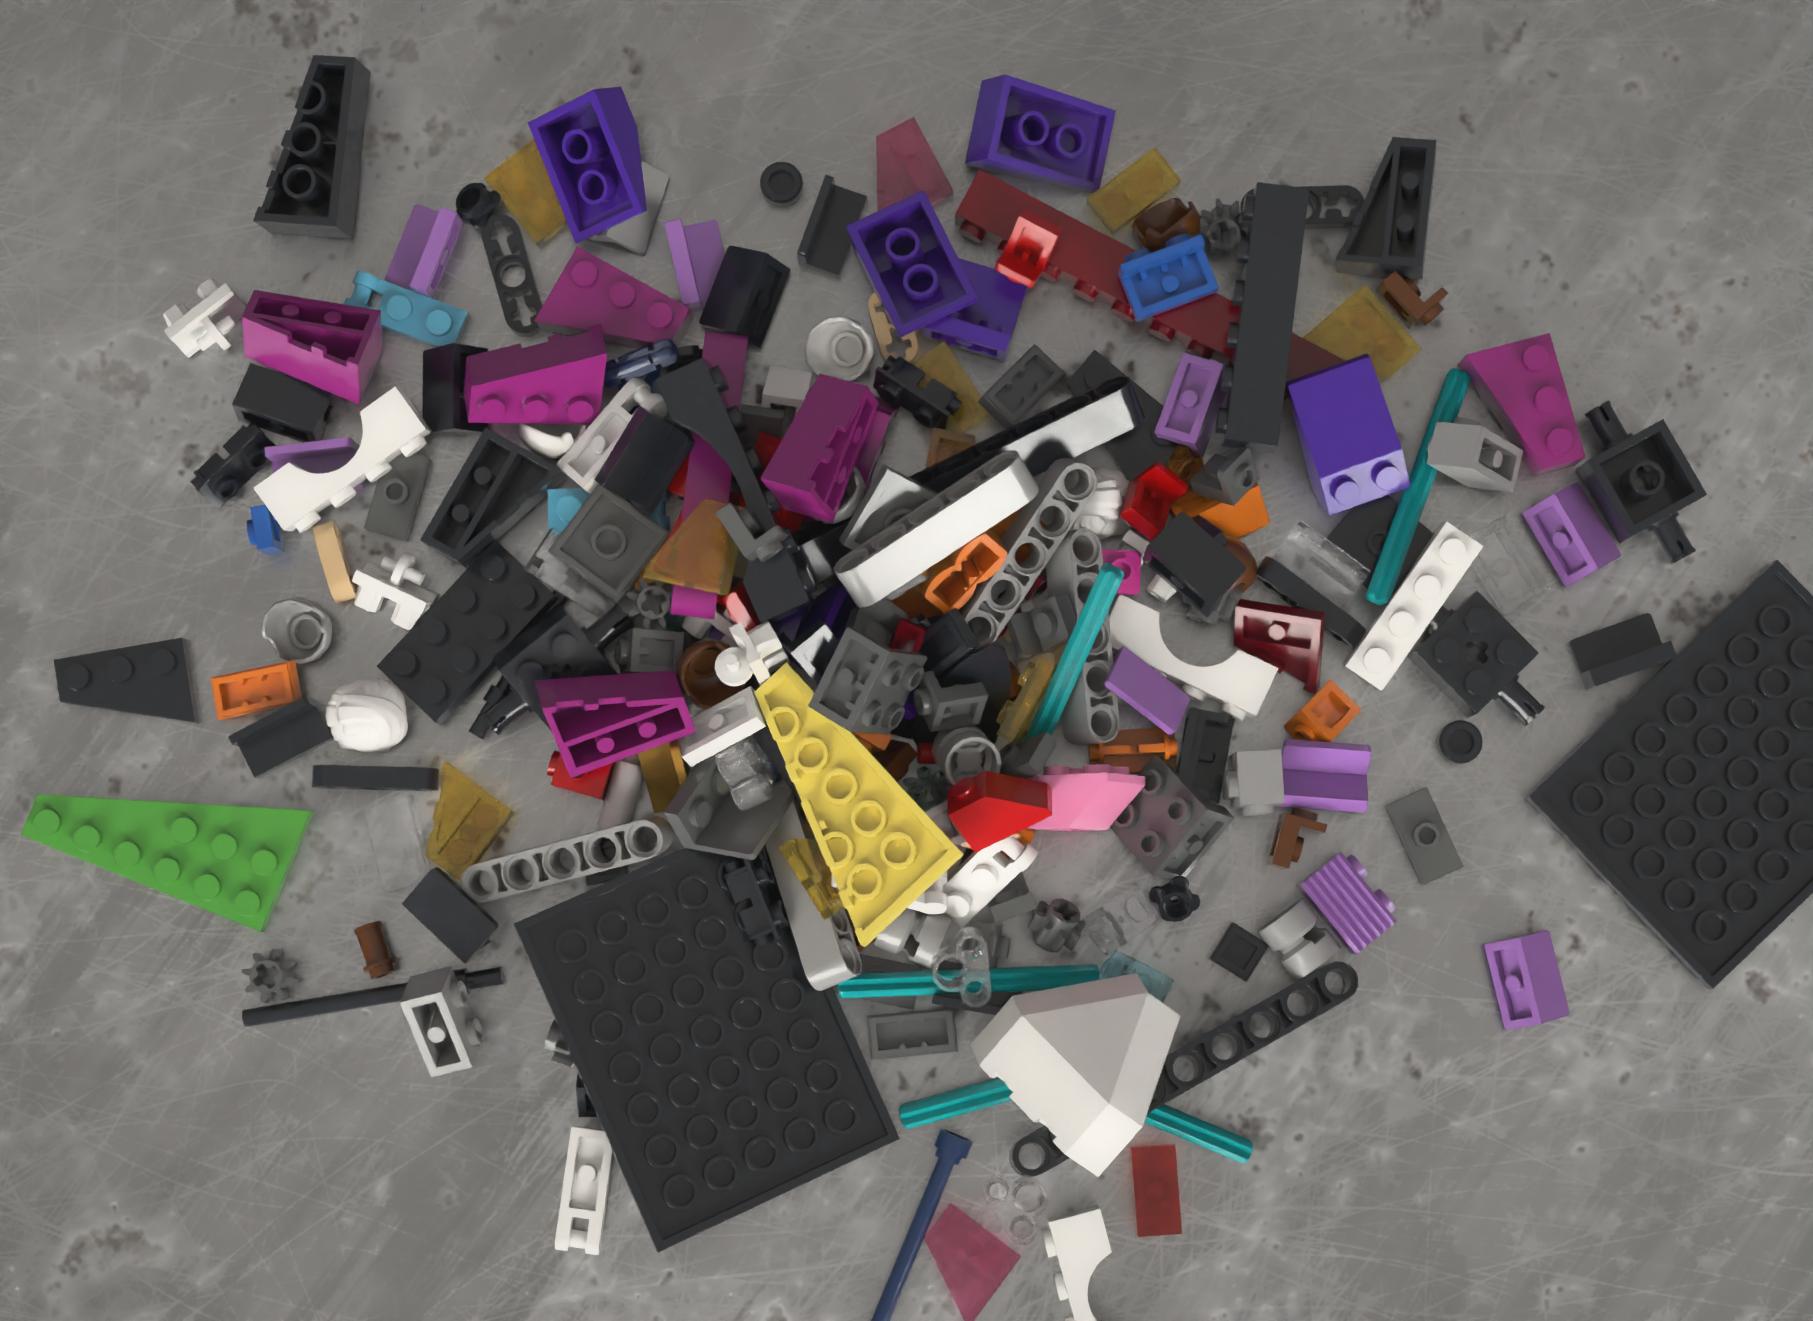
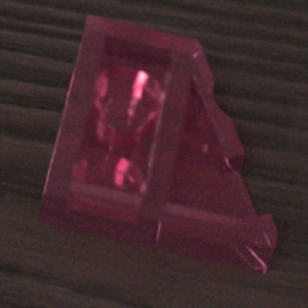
M914 117L876 136L878 211L922 190L925 191L932 206L953 195L954 191Z
M951 1202L924 1237L964 1321H974L1021 1258L1019 1253Z

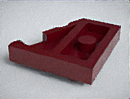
M1240 599L1235 608L1233 645L1247 654L1257 656L1264 662L1279 668L1277 671L1279 674L1285 670L1305 683L1304 690L1316 694L1320 687L1325 612Z

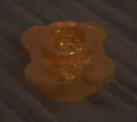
M1186 445L1177 446L1173 451V455L1165 464L1166 468L1187 483V490H1192L1189 480L1204 466L1203 459L1197 455L1193 456Z

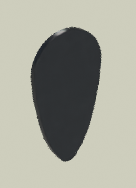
M992 642L971 651L957 661L938 683L941 688H947L957 684L966 685L982 682L988 697L980 723L976 726L995 744L1006 715L1010 696L1011 672L1005 648L999 643ZM917 713L912 721V736L916 746L919 742L933 743L939 731L930 732L923 715Z

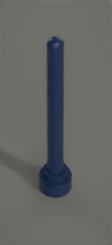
M940 1129L934 1144L937 1147L935 1156L938 1157L871 1321L891 1320L954 1164L959 1165L962 1158H967L973 1144L971 1140L949 1130Z

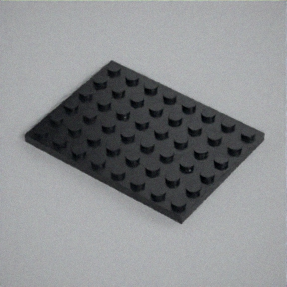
M1778 560L1773 561L1676 653V658L1669 660L1525 797L1707 989H1714L1813 893V596Z
M764 845L759 856L761 860L765 859L771 867L774 875V883L771 886L777 901L782 900L766 845ZM689 848L677 851L513 924L656 1252L663 1251L900 1139L833 987L818 991L808 981L791 926L788 925L789 935L775 940L773 932H771L773 941L760 947L756 946L754 939L749 940L739 912L752 907V901L748 898L735 904L724 878V875L727 874L724 865L741 859L743 866H746L743 858Z

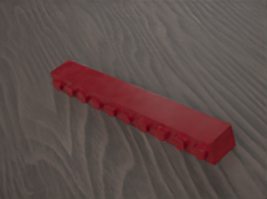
M979 169L955 213V224L960 226L959 232L962 235L978 243H981L984 239L998 246L996 251L1001 255L1006 248L1020 214L1024 209L1029 210L1063 228L1041 277L1051 282H1057L1058 279H1061L1074 286L1072 291L1079 297L1090 302H1095L1096 299H1099L1112 306L1110 311L1114 315L1125 321L1133 322L1135 317L1118 272L1120 265L1126 263L1124 258L1135 252L1134 249ZM1213 293L1141 320V322L1150 326L1148 331L1152 335L1166 342H1171L1173 338L1187 345L1186 351L1191 355L1208 360L1213 359L1226 365L1232 364L1233 349L1226 348L1229 322H1237L1239 306L1231 305V300L1218 293ZM1292 333L1286 382L1346 360ZM1286 385L1284 393V402L1287 398L1289 399Z

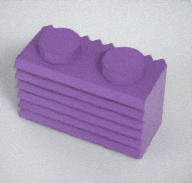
M1340 852L1332 856L1296 886L1351 954H1357L1397 922L1391 914L1396 908L1381 889L1373 892L1363 880L1368 873L1358 859L1352 854L1346 858Z

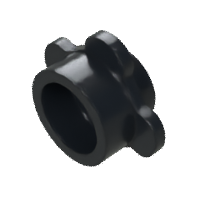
M483 183L468 184L459 192L456 198V212L462 220L468 219L473 227L479 228L492 216L495 207L500 203L501 196L495 190L491 192L486 190V186Z
M1175 876L1171 882L1162 887L1155 886L1149 892L1150 901L1157 903L1161 918L1166 921H1182L1188 918L1192 911L1200 906V897L1191 892L1189 880L1184 876ZM1173 896L1178 897V899L1171 900Z

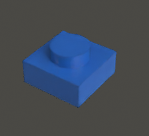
M267 506L250 507L252 519L247 520V533L251 545H257V550L266 555L284 552L280 525Z

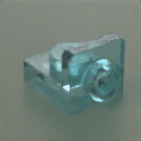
M1117 950L1113 951L1110 958L1103 963L1099 972L1100 980L1138 973L1148 993L1162 1003L1174 982L1170 977Z

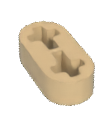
M874 291L868 301L869 317L880 355L885 362L890 355L896 359L898 358L895 352L888 353L887 349L893 347L891 333L896 330L892 324L888 325L884 312H876L875 309L881 306V302ZM915 331L900 338L903 344L910 343L911 347L906 349V357H904L911 364L916 360L918 354V341Z
M331 520L312 526L317 550L334 601L340 603L355 598L357 585L352 582L354 574L336 521Z

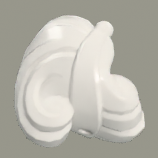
M1092 467L1097 477V487L1069 531L1087 528L1095 532L1100 540L1113 535H1125L1132 527L1120 517V513L1130 481L1127 480L1121 471L1109 470L1103 467ZM1078 472L1065 477L1064 485L1066 490H1071L1077 485L1079 481Z
M360 679L350 684L338 686L330 697L325 715L326 725L331 728L333 739L338 742V745L343 750H357L365 753L390 751L391 747L401 742L408 730L407 707L404 694L394 683L383 679Z

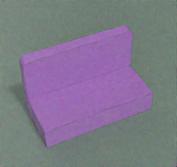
M419 204L414 205L385 276V281L433 299L464 223L458 213L441 207L438 212Z
M681 218L664 222L682 304L690 308L691 313L701 311L705 307L725 255L718 222L710 220L688 226H683Z
M1183 352L1154 432L1157 437L1189 446L1194 455L1204 456L1216 423L1218 408L1222 407L1227 391L1221 390L1224 364Z
M346 437L270 446L264 449L265 457L272 461L273 473L289 462L311 473L319 474L329 473L345 466L355 456L360 446L352 438ZM363 481L355 486L354 489L364 488Z
M1578 482L1554 493L1522 512L1565 587L1621 557L1619 549Z
M1125 646L1121 647L1113 654L1114 663L1104 681L1105 686L1168 735H1172L1178 730L1191 697Z
M1294 739L1284 740L1281 754L1285 802L1278 805L1279 807L1366 813L1368 805L1367 772L1371 758V746Z
M1548 930L1484 944L1505 1030L1539 1025L1569 1015V1008Z

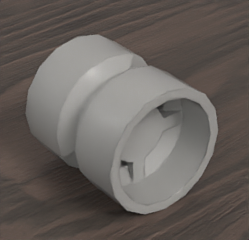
M976 725L940 730L936 735L932 747L933 758L953 786L963 778H972L984 771L1000 773V753L991 740Z
M1304 898L1286 908L1258 931L1272 951L1282 952L1281 963L1295 981L1302 979L1318 968L1341 948L1327 928H1317L1316 922L1318 917Z
M906 908L877 936L874 946L894 955L901 951L906 952L908 961L930 970L952 918L943 914H927Z

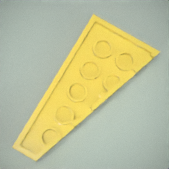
M786 662L754 694L773 739L777 742L786 763V770L802 801V808L826 865L830 868L842 903L853 922L858 941L865 948L964 854L852 732L808 707L815 692Z

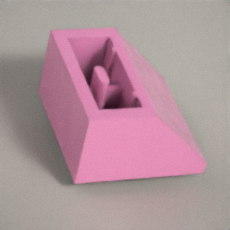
M1106 764L1083 765V768H1070L1069 766L1044 767V775H1035L1027 779L1044 782L1052 789L1053 815L1028 827V829L1066 832L1107 830L1145 786V776L1129 775V767H1110V765Z

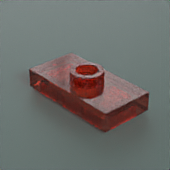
M1175 1144L1130 1147L1137 1236L1182 1234Z

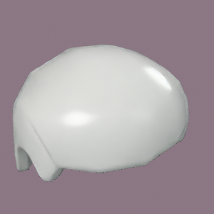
M848 317L824 319L810 330L804 344L806 362L817 376L824 374L846 381L856 380L857 377L862 376L869 369L875 355L872 335L861 322Z
M519 423L518 433L521 441L536 455L545 458L561 459L584 433L588 425Z

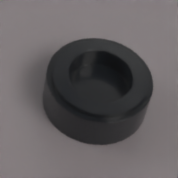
M776 162L769 165L763 171L760 187L764 198L770 204L777 207H787L797 202L801 197L803 180L801 173L794 165L787 162Z
M1457 720L1448 723L1440 730L1437 736L1438 752L1442 758L1452 764L1468 763L1474 760L1482 749L1481 733L1475 725L1468 721Z

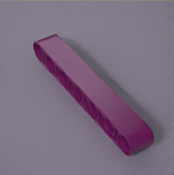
M705 331L702 358L711 363L712 367L720 366L730 388L724 391L730 407L737 405L740 410L748 336ZM693 432L692 439L695 441V444L690 451L670 614L715 619L725 527L715 512L729 503L732 471L713 446Z

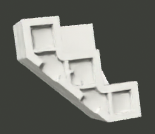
M1138 973L1014 995L970 1046L978 1065L991 1078L997 1076L1005 1082L1007 1087L1013 1091L1009 1097L1033 1122H1041L1057 1136L1053 1140L1054 1144L1065 1155L1099 1177L1143 1127L1181 1015L1148 993Z

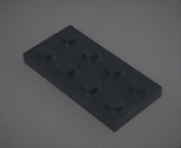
M494 540L385 656L377 667L435 723L441 726L496 667L493 656L543 617L559 598L499 542Z

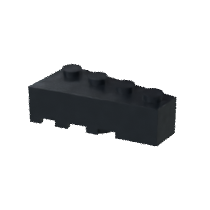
M313 55L295 105L297 109L290 130L285 131L281 146L284 148L275 171L271 170L266 187L269 189L262 207L258 206L253 219L255 223L270 233L352 238L371 76V72L355 57Z

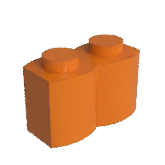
M989 528L928 568L929 579L918 585L924 597L944 614L955 608L959 610L972 597L976 585L989 579L1000 569L1007 556V551L997 533Z

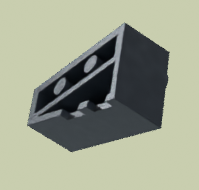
M1392 138L1371 182L1369 192L1361 209L1356 214L1346 241L1335 259L1337 273L1388 277L1396 270L1401 277L1407 276L1410 279H1423L1436 164V140Z
M485 427L420 541L432 550L466 568L494 540L497 541L548 495L547 489H555L567 476L560 468Z

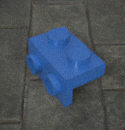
M1189 233L1181 234L1166 241V248L1150 253L1148 248L1135 251L1124 258L1126 263L1120 265L1118 276L1136 322L1218 292L1219 286L1204 251L1205 240L1203 235L1191 238Z

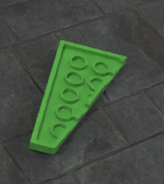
M37 794L20 835L259 932H264L314 811Z

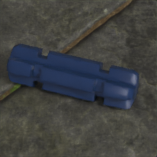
M666 338L654 343V348L652 349L648 345L618 357L617 363L615 359L607 361L604 385L606 388H612L623 384V378L629 381L632 378L641 377L659 370V364L662 367H666L676 363L679 360L677 345L671 339Z

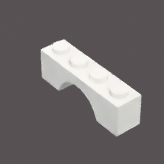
M396 386L360 411L363 425L361 444L355 456L345 466L329 473L317 474L288 462L253 487L284 531L292 532L297 528L299 533L308 530L321 520L318 513L331 503L335 508L343 505L357 494L354 487L366 478H368L370 483L378 480L392 469L389 462L401 453L405 457H409L427 444L424 437L432 431L402 389Z
M1442 522L1416 559L1401 586L1377 619L1366 630L1367 632L1352 650L1343 665L1382 691L1483 546L1449 522Z
M1119 595L1109 615L1113 654L1125 646L1166 679L1181 685V690L1189 695L1191 699L1203 703L1205 698H1209L1221 704L1219 709L1221 713L1233 716L1232 718L1238 721H1243L1245 716L1251 719L1257 716L1279 668L1241 650H1238L1229 659L1217 665L1200 667L1187 664L1176 658L1164 644L1159 628L1160 612L1126 596Z
M1096 1205L1047 1218L1050 1229L1041 1231L1048 1258L1056 1255L1058 1258L1061 1273L1053 1275L1060 1301L1069 1300L1073 1315L1065 1318V1321H1099L1089 1306L1088 1285L1096 1266L1112 1251L1101 1210Z

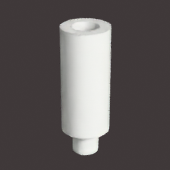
M638 754L624 758L623 761L615 762L597 827L605 829L631 822L644 777Z

